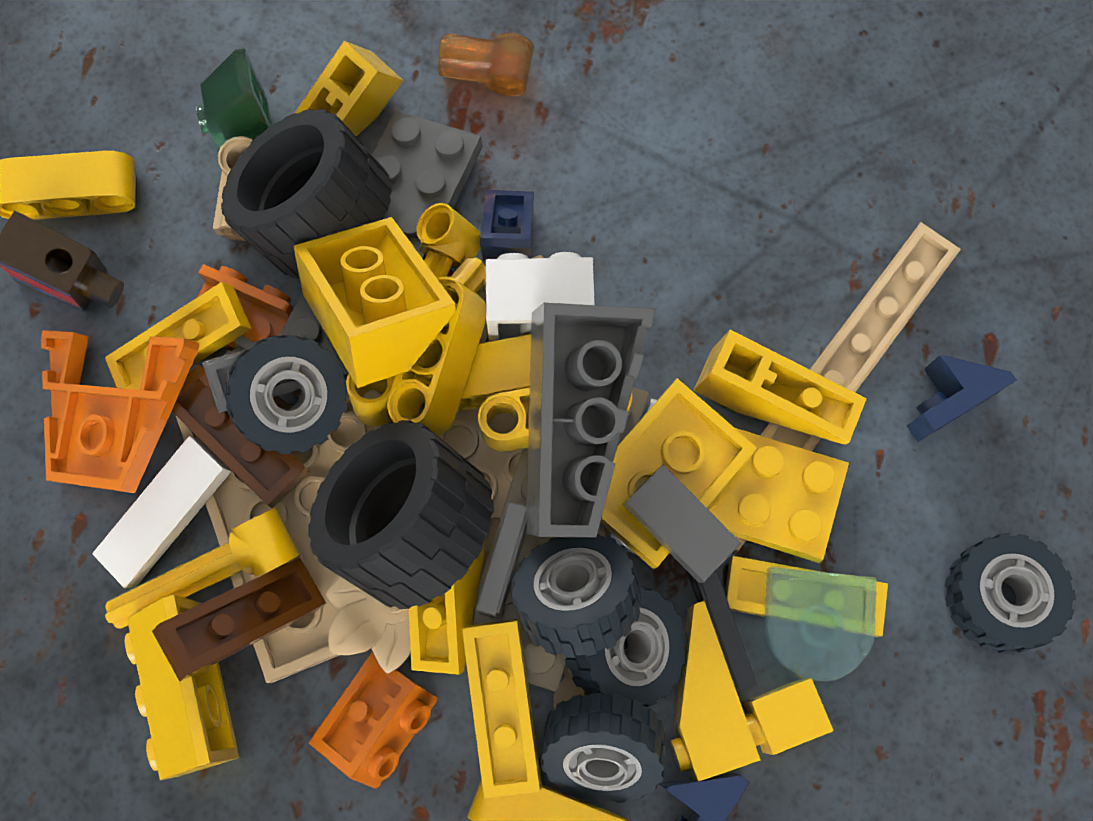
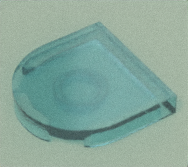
M776 567L768 568L764 630L768 646L776 660L792 674L803 679L812 678L813 681L840 679L855 670L864 658L868 656L874 642L876 578Z

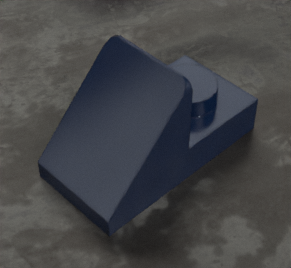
M486 191L480 233V249L485 264L486 259H497L500 255L507 253H520L531 259L534 191Z
M938 356L925 368V372L939 392L916 407L921 415L908 424L907 427L917 442L998 394L1017 381V379L1010 371L950 356Z
M730 772L699 782L689 778L659 783V785L693 810L688 819L680 816L676 821H725L750 782L741 775Z

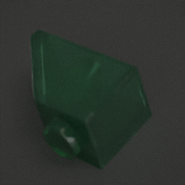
M246 49L234 50L200 84L203 104L196 105L197 118L204 134H211L219 150L227 140L233 137L243 136L254 140L272 125L268 98Z

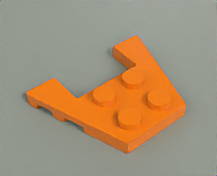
M42 330L41 348L49 350L50 370L42 371L43 389L51 391L52 417L44 418L46 481L135 493L198 353L200 343L185 338L150 336L141 386L139 390L80 385L89 336L75 332Z

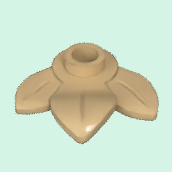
M342 577L339 578L326 592L329 601L341 609L330 627V652L335 655H354L366 652L372 648L381 668L386 673L393 672L406 661L411 653L408 609L388 607Z

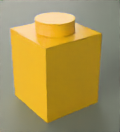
M812 678L796 680L742 702L747 712L745 717L756 746L760 745L762 752L775 755L834 731Z

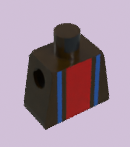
M15 210L0 233V267L17 283L80 311L86 310L92 300L112 308L121 297L124 282L106 274V267L90 248Z

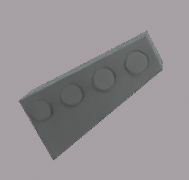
M544 302L532 312L526 534L538 537L597 536L615 467L613 461L620 435L625 430L629 414L627 407L634 381L639 376L644 357L642 350L647 331L652 327L656 308Z

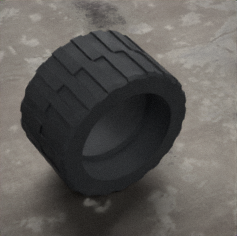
M310 109L304 110L301 113H293L286 116L283 120L275 122L260 136L258 135L249 147L241 153L233 169L230 170L226 185L223 187L221 209L227 224L285 275H290L292 278L300 279L294 245L385 219L384 216L389 209L392 184L389 181V174L336 114H331L328 110L318 109V111Z
M401 420L397 423L390 422L381 425L380 428L369 431L360 440L349 446L340 459L335 461L330 468L328 475L322 481L317 491L315 502L311 507L308 537L311 540L310 548L312 553L317 556L318 562L384 605L389 607L395 606L398 609H410L412 606L417 605L420 607L430 603L435 597L442 596L469 571V567L478 558L483 549V543L489 535L492 525L491 516L494 513V501L491 497L492 489L490 483L485 480V475L425 425L419 422L414 423L411 420Z

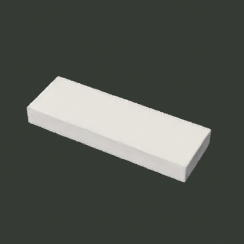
M189 436L92 554L124 588H135L232 470L200 438Z

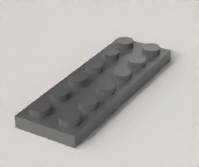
M394 111L372 154L389 174V181L392 184L391 201L384 218L392 217L424 260L426 255L419 250L422 242L419 240L416 232L418 221L425 210L434 204L445 203L454 209L483 147L480 135ZM302 292L280 335L306 333L309 339L318 342V345L327 348L334 355L333 359L336 363L341 364L345 372L343 378L346 381L349 372Z

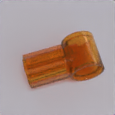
M445 33L444 37L441 38L439 46L438 73L439 76L486 83L488 88L501 95L518 96L525 93L534 45L528 38L516 33H502L497 35L494 40Z

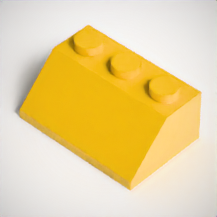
M392 217L294 245L303 296L357 388L409 371L456 312L455 302Z
M174 594L163 597L128 617L130 633L125 635L126 652L129 660L137 665L141 684L135 690L136 703L141 715L148 719L151 738L146 743L147 757L151 768L154 771L158 770L160 780L179 777L239 758L219 662L179 682L152 633L159 623L202 604Z

